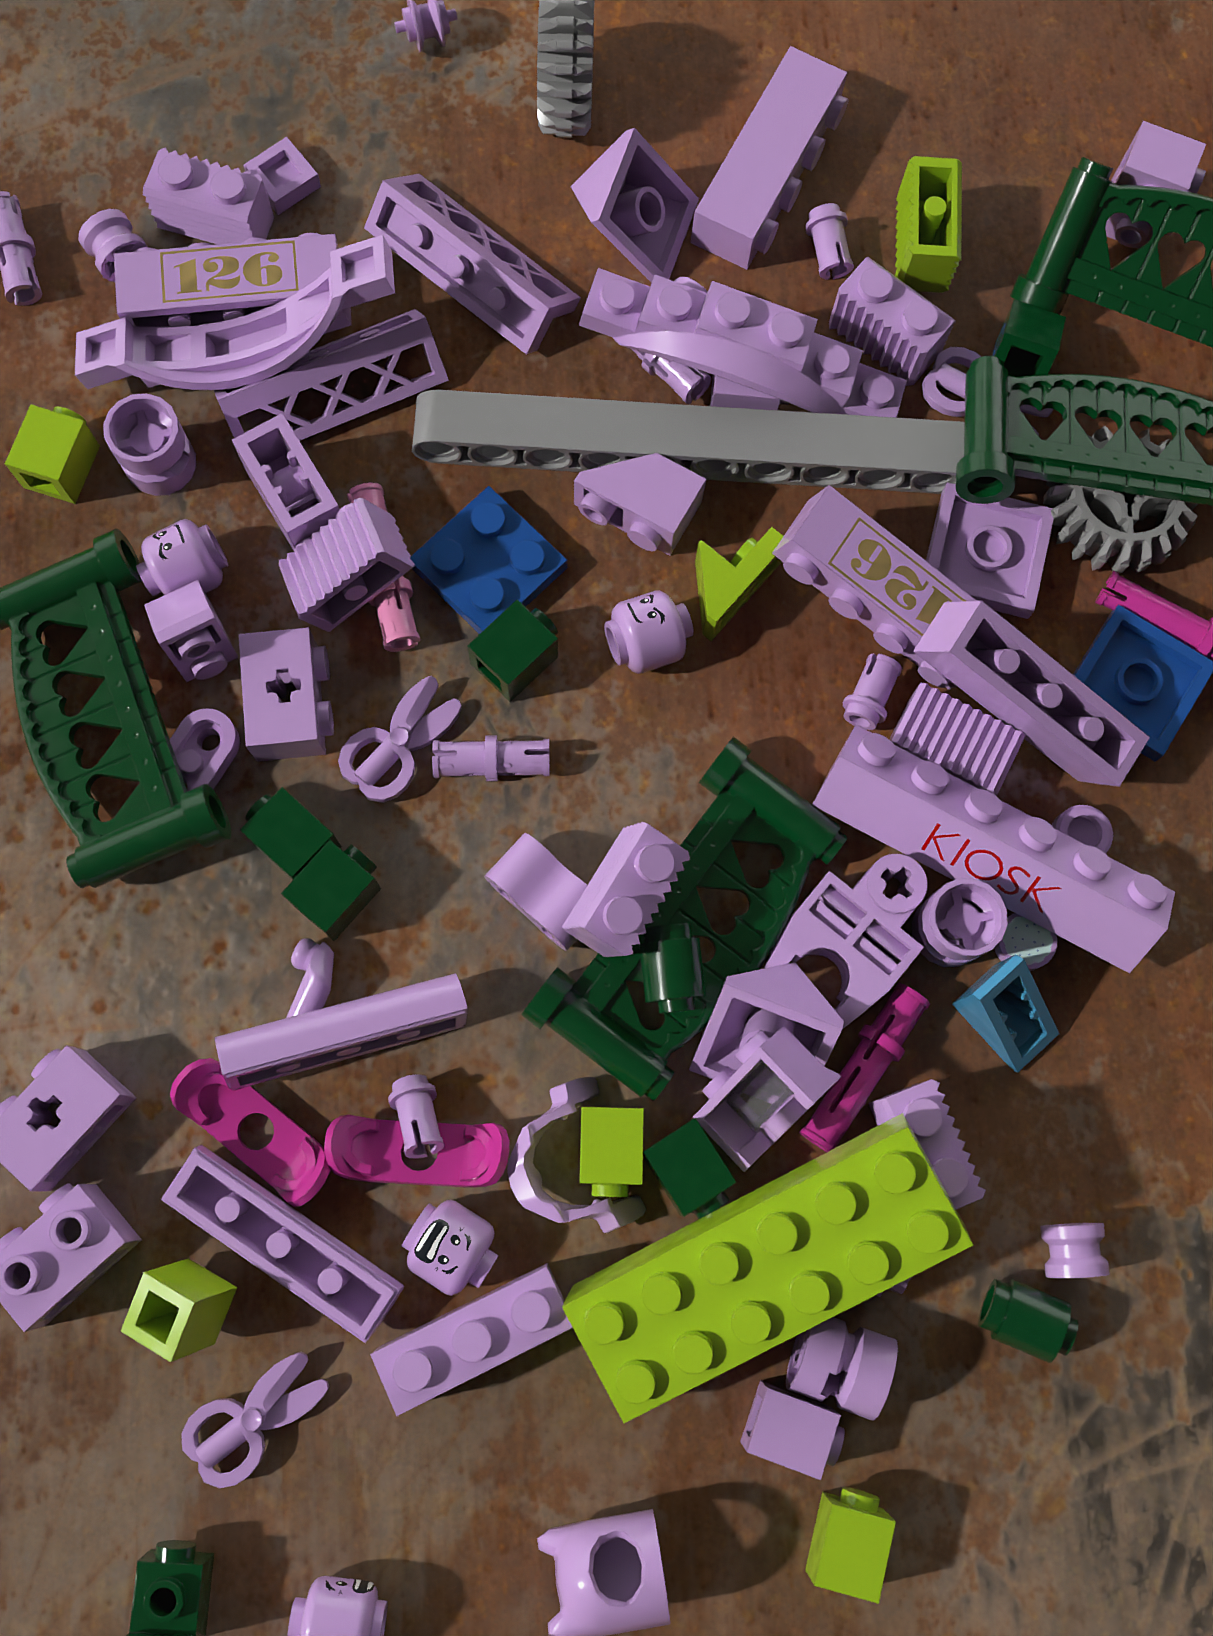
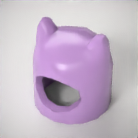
M653 1509L548 1529L537 1538L539 1550L553 1556L555 1560L556 1587L560 1602V1612L548 1622L549 1636H607L670 1625L666 1586Z

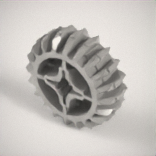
M539 0L538 126L543 134L556 135V138H572V136H585L591 128L594 0Z
M1103 426L1101 429L1096 430L1092 437H1088L1096 448L1102 449L1112 438L1113 434L1106 426ZM1150 429L1141 431L1137 436L1150 455L1158 457L1170 441L1168 439L1160 442L1158 445L1150 442ZM1051 481L1046 483L1050 488L1044 495L1043 505L1053 508L1051 510V515L1054 518L1052 526L1062 527V530L1056 536V544L1070 541L1075 546L1072 552V560L1079 559L1084 554L1092 557V571L1100 569L1106 561L1109 562L1112 572L1123 573L1130 566L1136 574L1144 571L1151 563L1154 565L1163 563L1173 550H1178L1186 541L1187 532L1194 526L1197 515L1192 510L1198 503L1131 494L1124 491L1098 489L1096 487L1071 485L1069 483ZM1147 516L1157 517V524L1154 529L1134 533L1133 526L1137 521H1143Z

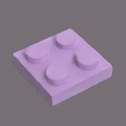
M947 482L941 493L926 561L976 601L982 600L994 611L1028 619L1036 606L1054 520L1051 515L1053 508L1009 497L996 503L976 504L962 499L956 492V484Z

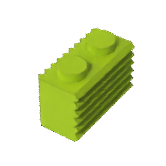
M914 156L908 161L896 198L898 202L896 210L898 212L895 218L897 220L895 228L898 231L895 236L897 239L895 245L897 248L895 254L897 258L895 276L915 291L942 293L949 290L951 279L954 278L956 267L959 266V261L961 260L962 162L959 159Z

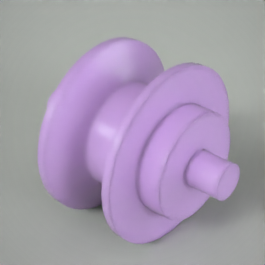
M407 0L408 7L402 8L403 20L394 22L396 33L406 32L409 43L416 41L419 52L423 51L425 39L435 37L439 44L445 47L444 35L450 34L449 22L458 20L456 10H446L443 0H427V3L419 5L414 0Z

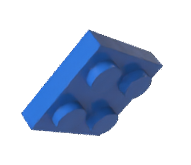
M490 486L485 488L410 557L411 561L415 564L411 569L478 634L486 629L516 600L526 607L567 569V559Z
M1118 604L1110 613L1073 675L1150 737L1141 754L1155 762L1165 754L1212 675L1213 661Z

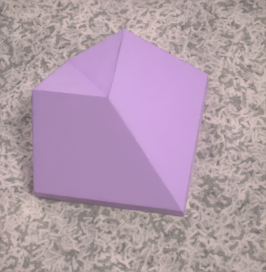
M635 128L626 130L582 174L571 188L590 222L652 283L654 274L667 279L670 278L699 198Z
M795 962L727 976L689 1070L710 1079L715 1078L727 1066L736 1072L743 1064L735 1055L750 1039L761 1030L770 1038L783 1026L825 1066L843 1029L844 1020ZM767 1066L744 1092L775 1103L789 1088Z

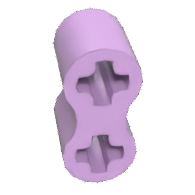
M524 833L484 877L501 896L523 913L551 941L564 951H567L577 939L567 933L562 926L586 889L587 884L562 865L540 842L529 834Z

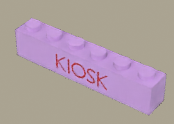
M858 725L854 726L812 804L818 809L952 880L973 878L989 884L1001 896L1007 909L1128 973H1131L1168 929L1175 891L1163 886L1154 877L1140 874L1108 857L1102 850L1077 841L1056 830L1047 821L1032 817L1001 801L990 791L978 789L946 772L940 765L931 761H925L894 745L885 736L871 733Z

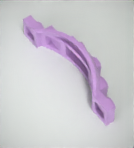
M382 234L330 251L331 267L315 281L273 306L238 318L196 326L139 327L133 326L124 317L77 332L75 376L87 389L132 375L141 378L148 388L161 384L189 390L231 389L267 379L290 367L299 359L310 356L309 350L319 341L324 333L350 326L351 307L395 293L392 250Z
M598 268L579 326L612 337L621 346L713 374L813 413L897 418L907 381L861 364L860 359L863 350L814 333L818 319L715 281L711 282L708 292L705 293L654 274L651 286H647Z

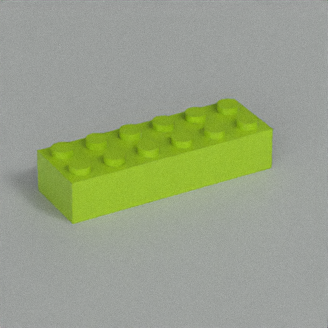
M901 1113L574 1284L562 1308L623 1423H626L973 1246V1243L961 1217L904 1114Z

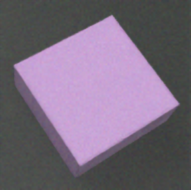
M287 137L243 165L245 172L249 170L252 176L258 173L261 175L270 205L277 215L321 187L317 172Z

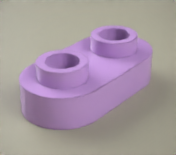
M206 708L190 713L183 719L170 738L184 783H187L188 786L187 791L203 784H208L214 789L238 753L240 746L239 733L231 720L218 710ZM210 735L220 736V743L215 749L211 751L202 750V743L206 737Z

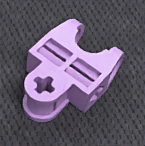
M889 854L877 860L853 888H850L829 871L789 919L764 968L788 964L790 961L796 963L799 959L808 955H821L833 961L838 967L842 978L841 989L836 997L840 1003L835 1008V1011L844 1020L843 1028H845L893 987L924 948L901 929V926L925 897L927 878L923 868L916 860L907 855ZM894 877L899 880L901 885L898 887V894L889 899L883 894V891L886 888V882Z

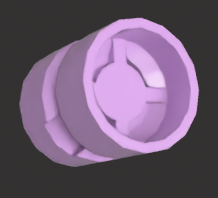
M132 394L119 400L108 411L103 424L104 438L131 484L141 492L160 496L170 495L182 489L192 479L196 469V453L171 405L161 397L151 394Z
M959 878L943 885L916 909L912 920V938L924 947L920 953L928 961L942 967H959L991 951L1003 939L1008 925L1007 909L1001 896L989 884L973 878Z
M832 1317L796 1336L787 1369L786 1389L819 1402L832 1395L835 1397L836 1405L839 1409L874 1421L885 1404L894 1377L898 1352L897 1340L863 1327L857 1329L853 1334L848 1333L846 1322Z

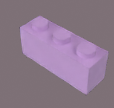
M548 1263L379 1346L370 1354L396 1416L573 1328L562 1308L565 1300Z

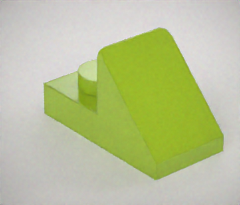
M773 527L759 541L753 537L749 538L735 554L731 563L705 542L699 541L695 567L703 635L710 641L716 637L782 563L772 552L783 538V535Z

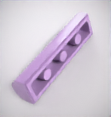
M454 973L215 1037V1043L225 1082L229 1089L236 1090L462 1028L466 1024L468 1007L458 976Z
M203 1145L193 1149L161 1199L364 1343L374 1334L404 1288V1285Z

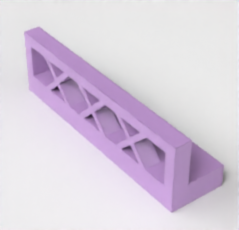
M414 174L382 180L364 229L374 237L383 234L392 251L526 355L538 350L553 318L575 310L581 297L422 175Z
M414 309L309 351L310 356L299 359L290 367L272 377L237 388L213 391L234 438L244 433L238 417L260 408L277 416L283 413L286 420L298 424L292 427V430L300 441L449 380L426 317ZM422 344L431 372L411 380L393 372L401 351ZM388 357L384 368L373 363ZM365 367L381 374L373 395L359 400L342 392L347 378L353 370ZM338 377L334 388L323 384V382ZM390 379L401 383L386 389ZM312 387L330 395L322 416L307 420L291 413L298 393ZM286 398L283 408L271 404ZM339 399L349 403V405L335 410Z

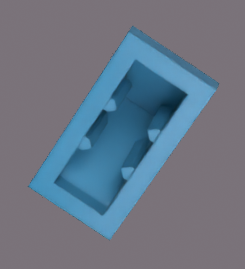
M1016 954L992 966L952 1003L956 1010L1000 1058L1017 1073L1059 1035L1058 1029L1025 960Z

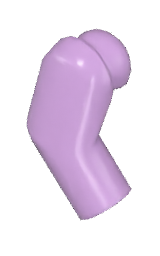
M304 938L296 945L291 956V963L294 968L306 972L286 1018L324 1007L331 991L334 953L325 942L319 945L310 938Z

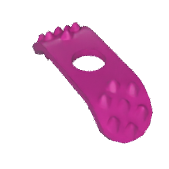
M212 1058L199 1059L187 1065L178 1074L172 1083L170 1092L172 1104L178 1111L211 1134L270 1184L293 1207L304 1205L317 1194L325 1183L331 1168L327 1164L324 1147L252 1085L236 1090L229 1089L222 1075L219 1061ZM254 1113L266 1115L274 1127V1135L271 1142L260 1150L248 1148L240 1137L242 1122L246 1117Z
M341 1115L334 1119L327 1128L324 1153L327 1164L333 1173L347 1179L365 1182L447 1187H486L497 1183L504 1173L509 1157V1137L506 1129L496 1123L475 1125L437 1123L444 1147L438 1152L432 1166L425 1170L416 1171L408 1168L402 1160L404 1140L399 1121Z

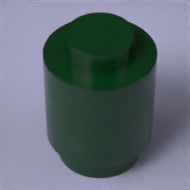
M677 923L645 928V943L640 944L639 949L646 1003H658L659 1014L696 1010L694 998L705 997L706 988L700 938L693 937L692 924Z
M997 1279L992 1281L985 1295L978 1319L979 1327L991 1331V1339L1048 1363L1053 1362L1058 1353L1064 1356L1069 1354L1075 1342L1079 1324L1077 1319L1071 1317V1304L1013 1279L1008 1283Z

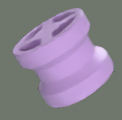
M118 209L99 211L91 216L82 225L78 238L85 252L92 257H96L95 265L103 278L115 282V253L133 252L136 249L148 247L140 236L132 233L133 227L125 213Z
M1071 1223L1040 1226L1042 1240L1049 1245L1050 1258L1045 1263L1046 1277L1087 1278L1110 1275L1108 1261L1101 1256L1100 1241L1105 1237L1104 1223Z

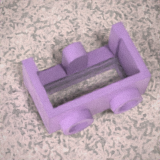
M785 1026L770 1038L761 1030L750 1039L735 1055L743 1065L736 1072L729 1066L725 1067L708 1083L702 1092L709 1100L693 1116V1119L696 1118L700 1126L743 1172L841 1078L838 1073L824 1067Z

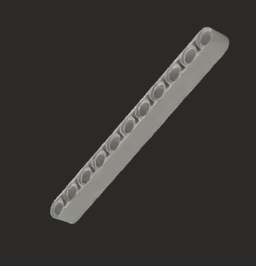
M428 390L417 396L412 452L422 460L439 464L581 472L658 453L706 478V480L819 487L830 485L835 488L941 494L947 482L956 484V466L959 460L964 457V422Z

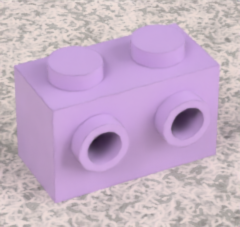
M1143 121L1111 180L1118 185L1154 186L1197 193L1206 173L1205 170L1197 168L1206 144ZM1115 213L1110 216L1105 226L1107 237L1132 248L1139 249L1151 239L1153 234L1152 226L1148 222L1138 221L1132 224L1129 216L1124 213Z
M68 1183L60 1187L39 1206V1210L43 1215L25 1231L22 1227H17L0 1239V1303L23 1332L45 1327L142 1240L96 1184H77L73 1187Z

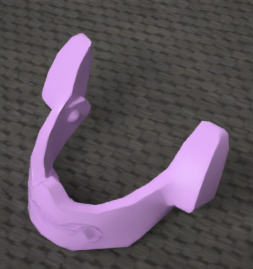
M589 1076L574 1079L551 1088L549 1091L552 1100L551 1108L522 1128L507 1163L510 1187L517 1200L525 1209L557 1223L593 1218L598 1222L604 1233L614 1231L642 1217L646 1212V1207L641 1197L637 1195L611 1201V1198L602 1201L595 1199L592 1205H571L554 1200L543 1191L540 1172L533 1164L536 1145L545 1131L558 1119L566 1120L568 1115L577 1112L576 1108L599 1094L597 1080Z

